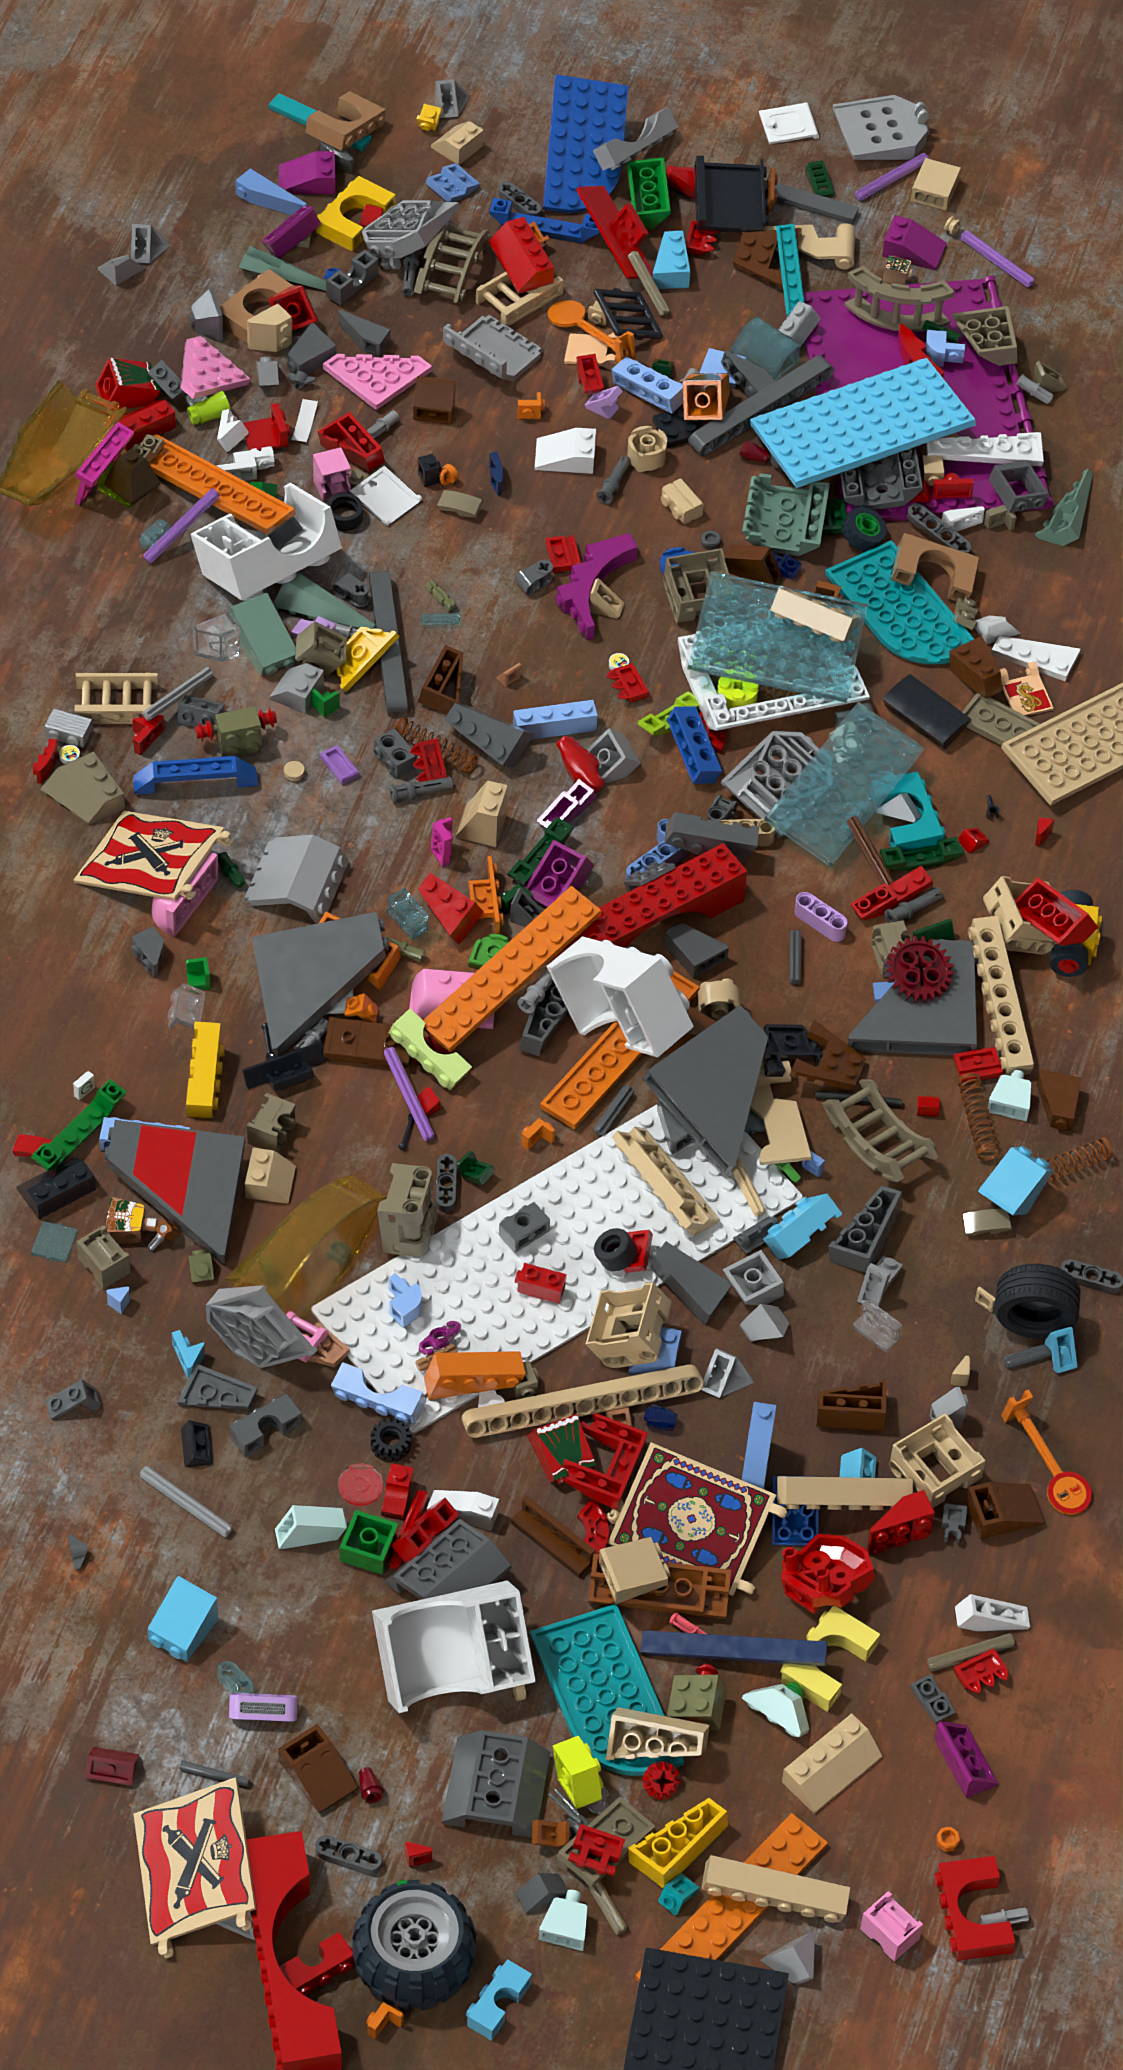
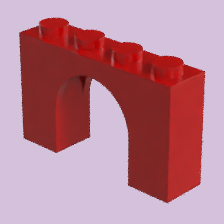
M995 1856L939 1863L937 1872L934 1873L935 1886L940 1887L941 1892L939 1894L940 1908L945 1909L946 1914L944 1916V1927L946 1931H950L951 1936L949 1938V1949L951 1953L955 1954L956 1961L1013 1953L1015 1940L1010 1921L976 1924L966 1919L958 1907V1900L964 1894L971 1891L998 1887L1000 1876Z

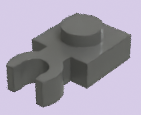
M944 1503L942 1527L946 1528L943 1536L944 1542H947L949 1535L956 1536V1543H960L962 1535L960 1530L965 1529L967 1506Z

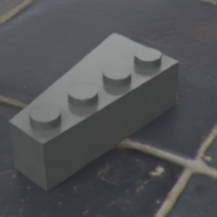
M454 703L444 719L498 763L508 767L516 765L535 734L468 705Z
M675 812L666 823L665 843L699 855L724 843L743 865L758 846L759 826L751 825V828L741 827L742 823L733 822L732 825L720 823L721 820L718 819L705 821L702 820L701 816Z
M554 982L545 991L544 999L537 1003L535 1011L529 1014L519 1046L521 1051L539 1056L569 1015V1011Z
M881 1186L865 1204V1208L853 1217L851 1224L839 1233L840 1236L835 1242L832 1241L828 1246L829 1261L865 1273L871 1263L875 1265L903 1208L902 1192Z

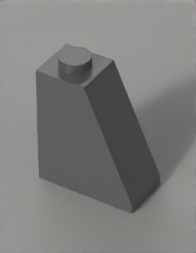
M314 323L310 324L288 353V370L294 374L298 371L306 374L322 367L323 363L336 355V344Z
M684 923L670 927L665 932L664 945L692 978L705 973L728 959L729 947L726 944Z
M658 1098L657 1112L669 1151L673 1155L695 1140Z

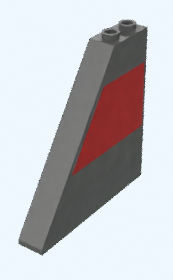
M115 1120L114 1127H110L108 1133V1140H111L110 1147L105 1149L104 1159L108 1160V1168L207 1253H211V1256L220 1264H225L245 1149V1137Z

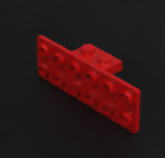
M604 186L578 187L576 191L580 199L586 206L588 213L597 225L598 230L601 232L626 278L639 279L628 259V255L632 251L639 253L652 277L653 270L639 247V244L649 233L633 205L626 204L619 212Z

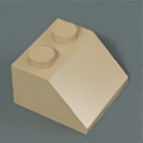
M470 121L456 125L435 141L431 148L460 165L483 147L484 130Z
M276 304L248 319V348L278 352L292 344V317L279 304Z
M252 1148L245 1181V1198L289 1204L296 1165L273 1150Z

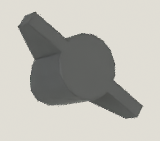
M298 371L296 374H287V378L297 390H301L305 385L316 381V377H310L302 371Z
M72 1534L67 1535L75 1570H80L87 1556V1546Z

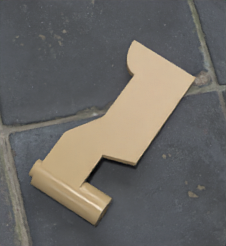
M841 224L837 227L836 237L818 238L813 225H795V228H802V235L797 246L799 252L816 259H835V264L840 269H849L854 265V226L851 224ZM765 226L764 231L776 230V226Z
M781 1061L786 1071L783 1077H766L764 1063H761L750 1110L763 1119L770 1143L760 1152V1165L806 1161L812 1158L797 1102L774 1099L770 1084L791 1082L789 1061Z

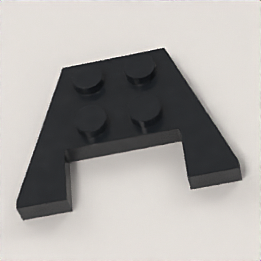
M765 1024L763 1029L768 1036L764 1051V1071L766 1077H783L786 1071L781 1061H796V1059L815 1061L816 1066H818L823 1053L817 1047L818 1042L806 1037L808 1030L804 1025Z

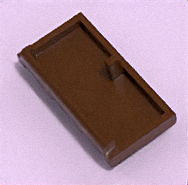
M329 1017L323 1057H327L328 1060L390 1067L385 1058L384 1050L394 1047L404 1068L409 1067L410 1055L400 1043L395 1042L388 1033L392 1027L391 1024Z

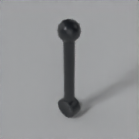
M263 1023L261 1028L264 1030L266 1060L274 1058V1054L271 1053L268 1024Z
M411 1113L408 1115L409 1122L403 1140L398 1145L400 1150L407 1148L406 1141L412 1123L415 1122Z

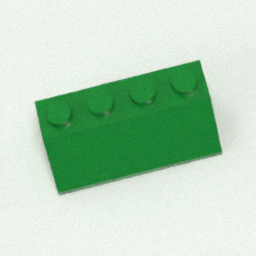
M664 157L627 162L631 204L647 230L654 229L671 214Z

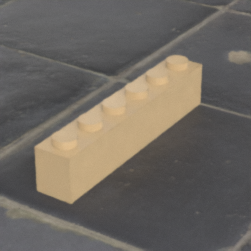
M778 1476L777 1504H785V1509H799V1504L806 1505V1509H820V1505H828V1509L841 1510V1505H849V1510H862V1505H870V1510H883V1506H891L892 1508L903 1496L913 1493V1479L783 1476Z
M711 1855L705 1864L701 1890L708 1891V1894L713 1896L727 1895L731 1896V1899L735 1901H753L757 1906L767 1907L770 1905L777 1907L778 1910L783 1912L796 1911L805 1917L818 1916L824 1918L827 1922L836 1923L838 1921L841 1922L846 1915L850 1887Z

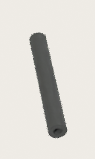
M183 1760L179 1767L180 1770L221 1781H227L236 1777L238 1785L247 1788L250 1782V1778Z

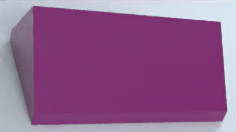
M303 205L262 239L261 242L276 258L280 259L316 229L321 222L312 206Z
M939 1722L934 1740L965 1798L998 1785L997 1779L968 1726Z

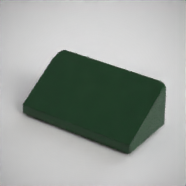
M947 919L913 932L912 939L916 936L917 940L920 941L924 936L927 943L930 939L955 940L952 920Z

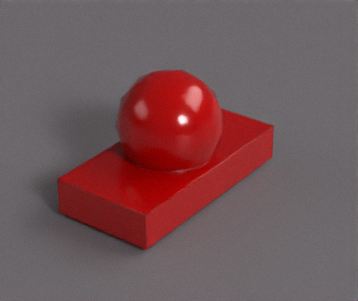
M949 473L941 480H934L933 499L972 498L973 478L961 479L956 473Z

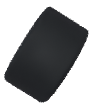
M613 1228L603 1232L597 1238L594 1244V1253L602 1266L607 1270L621 1271L634 1261L637 1255V1247L624 1229Z

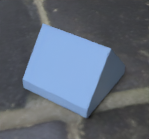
M129 1287L107 1290L108 1305L120 1314H122L130 1302Z

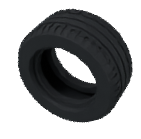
M1046 1264L1018 1265L1006 1271L997 1281L994 1307L995 1316L1001 1325L1012 1333L1027 1338L1047 1339L1051 1332L1068 1327L1073 1328L1077 1323L1080 1310V1286L1072 1275L1058 1267Z

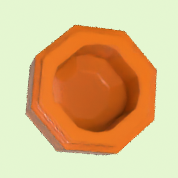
M952 1827L941 1828L936 1836L937 1846L945 1852L954 1851L960 1843L959 1832Z

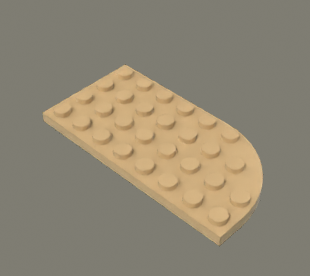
M1123 683L1002 744L1001 749L1050 806L1123 769Z

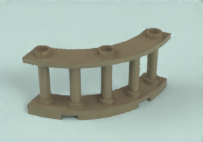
M449 220L433 237L424 255V259H427L424 269L420 268L414 292L425 294L426 291L432 290L455 296L454 302L461 303L466 297L467 289L465 287L474 263L478 262L480 252L489 245V240L492 236L489 234L490 230L484 229L481 233L456 228L454 221ZM451 240L471 245L472 248L469 252L445 246L444 243ZM445 253L465 258L466 262L464 268L437 262L436 258L438 254ZM436 269L460 275L457 289L432 283L429 280L431 271Z
M865 266L848 272L847 278L856 285L855 298L846 301L844 305L861 319L893 331H899V325L902 323L908 329H911L912 332L925 331L922 329V326L926 320L942 327L943 325L950 324V320L942 313L943 301L953 298L955 291L944 280L921 285L920 288H909V285L897 283L890 285L882 282V278L870 272ZM863 291L873 296L872 304L863 298ZM880 299L894 303L892 313L879 309ZM935 303L934 312L922 314L923 305ZM901 304L915 305L914 315H900Z
M860 1080L859 1083L862 1090L842 1102L828 1099L822 1103L834 1127L837 1128L839 1126L846 1136L843 1140L852 1152L872 1171L878 1170L883 1173L882 1177L893 1182L901 1181L904 1179L902 1169L923 1156L934 1160L938 1158L935 1144L930 1138L914 1133L906 1127L902 1120L895 1116L879 1093V1088L873 1080ZM867 1097L875 1111L852 1123L847 1117L845 1110ZM881 1118L889 1129L869 1141L865 1140L858 1130ZM894 1135L903 1142V1144L884 1155L874 1149V1147ZM910 1149L914 1151L899 1161L895 1159Z

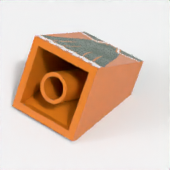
M691 373L683 380L684 420L723 419L730 393L729 373Z

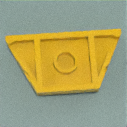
M360 627L347 641L346 661L336 669L341 679V689L347 692L400 636L395 631L388 633L382 629Z

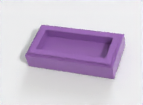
M338 745L320 753V759L341 785L359 777V771Z

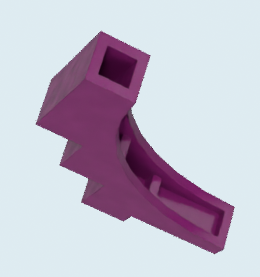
M630 533L586 545V554L583 556L584 563L571 567L570 583L557 586V595H555L557 607H561L564 614L570 612L572 619L577 621L579 632L583 633L586 640L594 638L595 624L590 614L589 602L595 579L599 578L602 581L612 571L637 560V545Z

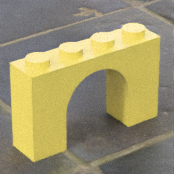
M834 1605L829 1612L824 1611L819 1619V1625L816 1628L812 1627L806 1636L807 1640L827 1641L828 1646L842 1647L865 1662L878 1646L880 1638L878 1632ZM784 1664L781 1668L782 1684L786 1685L789 1682L799 1684L804 1691V1698L826 1712L829 1711L840 1696L842 1684L823 1673L817 1666Z

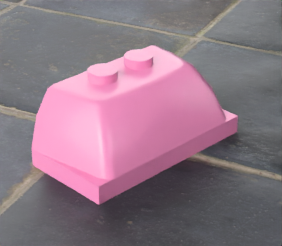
M210 851L188 884L193 886L192 892H196L192 900L186 899L179 895L176 901L157 897L153 898L152 918L156 925L167 935L175 938L217 883V854Z
M433 969L421 970L415 976L412 983L409 1009L413 1010L424 1020L474 973ZM495 1012L478 1028L493 1029Z

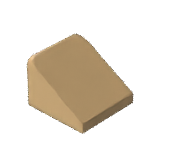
M979 1286L975 1301L993 1313L995 1297Z
M965 1356L952 1373L951 1385H968L970 1375L969 1356Z

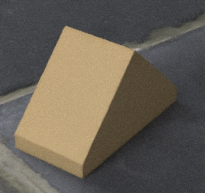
M599 578L595 579L590 593V613L619 618L624 602Z

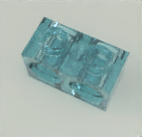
M405 888L387 897V913L411 940L429 931V915Z

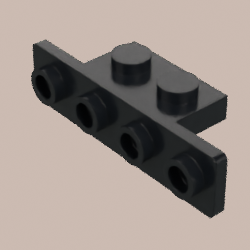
M317 1042L243 1069L246 1087L251 1089L268 1082L274 1091L285 1090L297 1083L306 1082L314 1077L311 1066L326 1061V1057H323V1044Z

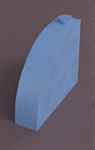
M754 1402L742 1481L764 1489L776 1405Z

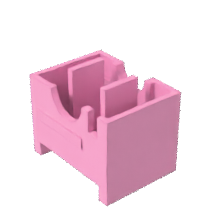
M341 447L313 454V481L323 502L328 501L337 494H351V486L348 479L351 476V467Z
M888 1891L863 1913L860 1929L870 1939L877 1940L882 1946L883 1951L895 1962L920 1939L923 1923L921 1921L917 1922L892 1898V1894Z

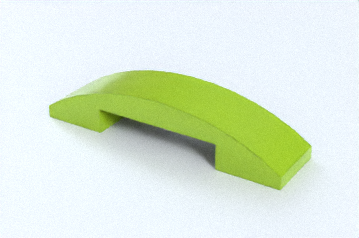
M688 691L676 698L673 706L656 716L653 714L647 715L638 721V725L652 735H664L671 732L667 718L674 707L696 706L698 711L700 709L699 703L695 695Z

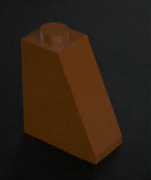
M730 544L724 553L725 563L730 574L770 590H774L782 578L770 547Z
M1040 1069L1037 1088L1049 1125L1059 1130L1071 1131L1082 1078Z

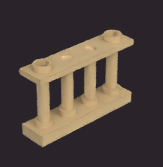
M504 272L476 289V303L480 304L488 300L501 312L500 324L503 323L506 326H510L563 294L564 280L558 276L554 278L553 284L526 291L529 294L520 298L508 287L512 285V282L507 273ZM502 291L514 303L505 306L494 295Z
M76 673L77 689H82V705H75V715L92 719V724H133L132 720L134 718L144 717L142 715L143 711L152 706L151 689H158V673ZM90 689H103L102 705H90ZM111 689H123V705H110ZM131 689H143V705H131Z

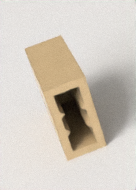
M925 158L912 187L911 201L947 210L959 182L961 167Z

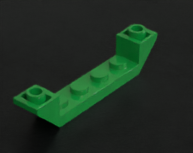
M109 1079L97 1091L94 1100L49 1144H42L31 1155V1158L47 1171L56 1170L103 1124L104 1117L109 1118L127 1092Z

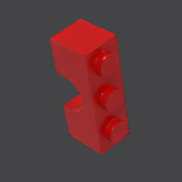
M444 1497L422 1514L391 1546L406 1563L419 1555L432 1542V1538L447 1528L460 1514Z
M340 1932L319 1943V1955L323 1959L319 1965L307 1966L296 1956L279 1966L289 1983L304 1996H307L315 1987L328 1984L334 1976L340 1973H347L355 1965L353 1951Z

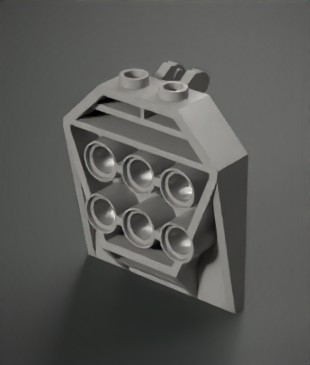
M896 95L833 104L832 109L853 160H911L925 146L927 136L930 134L929 126L925 124L929 119V114L923 102L915 104Z
M403 200L362 230V234L370 254L381 258V265L384 269H400L401 261L399 258L425 247L461 206L459 202Z
M772 731L721 781V784L733 793L759 819L772 820L775 823V834L780 839L828 796L832 787L831 759L825 751L820 750L814 744L810 737L805 736L802 732ZM772 756H777L780 760H776ZM787 770L794 771V774L789 773ZM755 771H760L763 775H759ZM805 783L809 785V787H804L802 784ZM770 785H776L778 788H772ZM785 799H791L793 802H787Z
M264 1285L218 1289L206 1304L207 1323L235 1355L258 1368H265L313 1355L318 1350L308 1342L266 1292Z

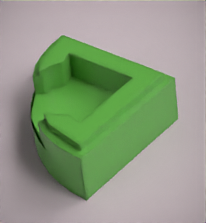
M788 1162L776 1164L780 1171H784L791 1181L796 1183L801 1178Z

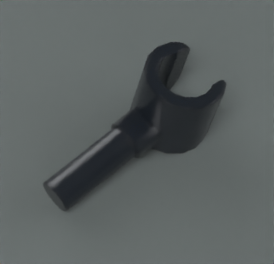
M987 795L988 808L986 818H990V812L995 813L996 818H998L999 808L993 805L991 795Z

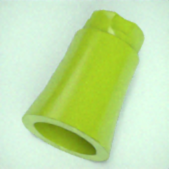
M221 390L215 395L188 407L187 413L191 423L196 425L221 418L222 411L227 409L231 411L226 395Z

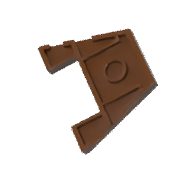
M795 228L797 246L802 235V228ZM776 230L742 233L733 260V267L752 276L757 275L763 278V281L767 283L772 282L778 288L783 289L781 270L770 269L778 247Z
M813 1020L806 1037L826 1046L817 1068L796 1059L789 1076L797 1078V1076L807 1077V1081L811 1082L821 1080L827 1082L829 1086L853 1091L866 1058L819 1022Z

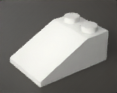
M573 428L537 438L535 470L593 474L596 429Z

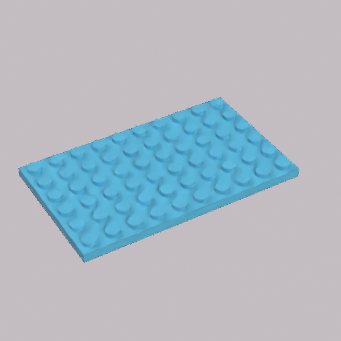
M927 358L750 419L751 427L796 488L976 426L975 418Z

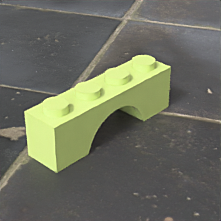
M409 1009L392 1025L388 1033L395 1042L400 1043L411 1057L416 1058L427 1072L432 1073L441 1086L451 1091L467 1076L472 1066L457 1052L444 1055L430 1049L423 1037L425 1022L413 1010Z

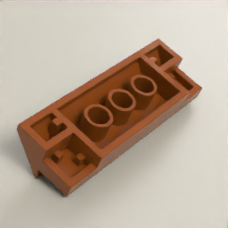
M594 1554L588 1603L610 1606L616 1603L599 1564V1554ZM662 1562V1564H667L670 1572L668 1585L617 1604L618 1607L668 1613L678 1612L685 1615L726 1619L731 1570Z

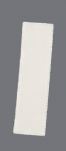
M302 400L297 424L291 440L307 442L318 401Z

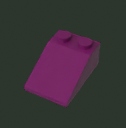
M315 151L280 164L279 187L290 194H335V152Z
M894 215L884 239L882 256L889 258L890 255L909 260L913 265L936 271L947 242L914 220Z
M553 840L525 888L532 893L533 900L548 907L570 886L578 890L586 881L595 865L586 856Z

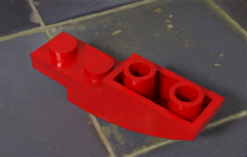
M903 323L900 324L898 345L905 364L927 358L944 379L942 368L938 367L925 354V343L919 340L911 329H908Z
M920 866L890 885L886 883L880 885L850 903V905L861 920L884 915L886 910L898 907L901 902L908 903L916 899V894L933 885V880L924 868Z

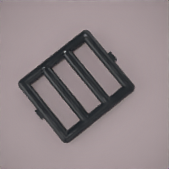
M620 288L594 290V296L616 336H621L629 331L634 334L636 340H643V338L661 339L663 337L654 316L640 292L621 291ZM604 297L637 300L639 305L606 302ZM611 310L643 313L645 318L613 315ZM618 323L650 326L652 331L621 329Z

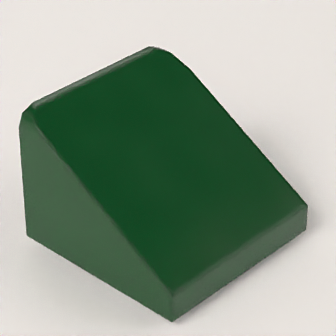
M655 359L652 369L670 378L674 363Z

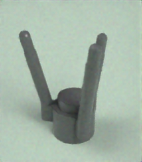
M554 1788L553 1791L559 1798L551 1792L548 1796L570 1816L566 1822L570 1823L569 1830L570 1838L572 1839L577 1835L580 1824L587 1826L590 1822L580 1814L557 1788Z

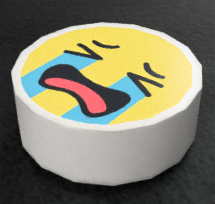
M621 653L613 654L609 659V668L611 670L629 664V658Z
M74 745L62 747L59 752L60 761L63 764H67L80 758L79 749Z

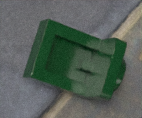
M517 884L510 891H505L501 896L500 910L506 915L510 912L511 902L518 888H522L533 899L532 893L527 888Z
M468 1151L457 1162V1167L463 1180L483 1185L495 1173L493 1165L478 1161L473 1151Z

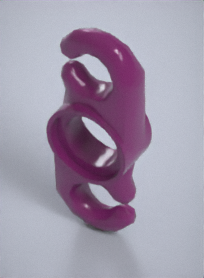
M449 1321L446 1323L447 1326L444 1325L431 1330L429 1335L420 1342L419 1351L424 1355L433 1354L434 1350L448 1346L461 1332V1324L457 1321Z

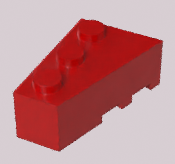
M350 411L317 431L321 446L328 450L341 447L348 461L368 472L385 463L382 447Z
M432 873L428 874L418 888L448 934L460 945L484 911L473 900Z

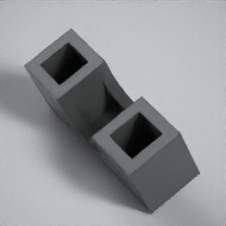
M363 250L352 259V265L347 275L338 270L326 280V296L341 306L378 276V258Z
M287 1394L282 1397H276L268 1405L257 1408L247 1417L233 1422L230 1426V1439L243 1456L246 1457L264 1447V1436L260 1431L261 1429L272 1426L277 1428L282 1435H285L302 1425L301 1412Z

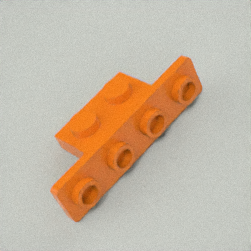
M487 856L488 879L468 881L469 896L484 911L479 919L493 918L495 934L499 933L500 926H503V913L498 911V909H501V897L496 895V892H499V881L494 879V876H497V865L492 863V856Z

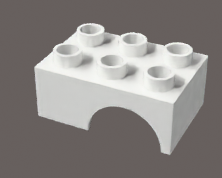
M292 483L285 485L284 503L295 508L296 515L293 517L296 518L303 530L279 549L274 547L269 537L265 538L268 536L259 530H247L240 527L231 513L191 533L202 575L240 600L247 601L262 595L263 589L274 583L282 584L292 581L297 575L296 572L307 566H319L326 563L330 559V554L342 549L330 506Z
M581 937L547 965V969L581 1035H586L601 1025L618 1021L627 1040V1043L624 1044L626 1048L659 1057L694 1027L686 1012L690 1008L689 1001L681 991L675 988L670 978L674 973L673 967L660 954L652 956L641 953L634 947L626 949L616 946L608 940L601 942Z
M508 1581L372 1611L388 1702L398 1713L408 1711V1707L421 1699L439 1694L460 1691L485 1694L535 1682L520 1592Z

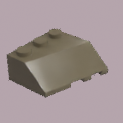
M1009 306L952 314V318L979 356L998 366L1017 363V345Z

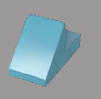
M1068 1327L1051 1332L1045 1340V1345L1051 1350L1054 1371L1061 1373L1077 1368L1073 1328Z
M178 1330L172 1332V1345L186 1377L189 1379L195 1365H200L205 1356V1343L190 1346L188 1338H183L181 1331Z

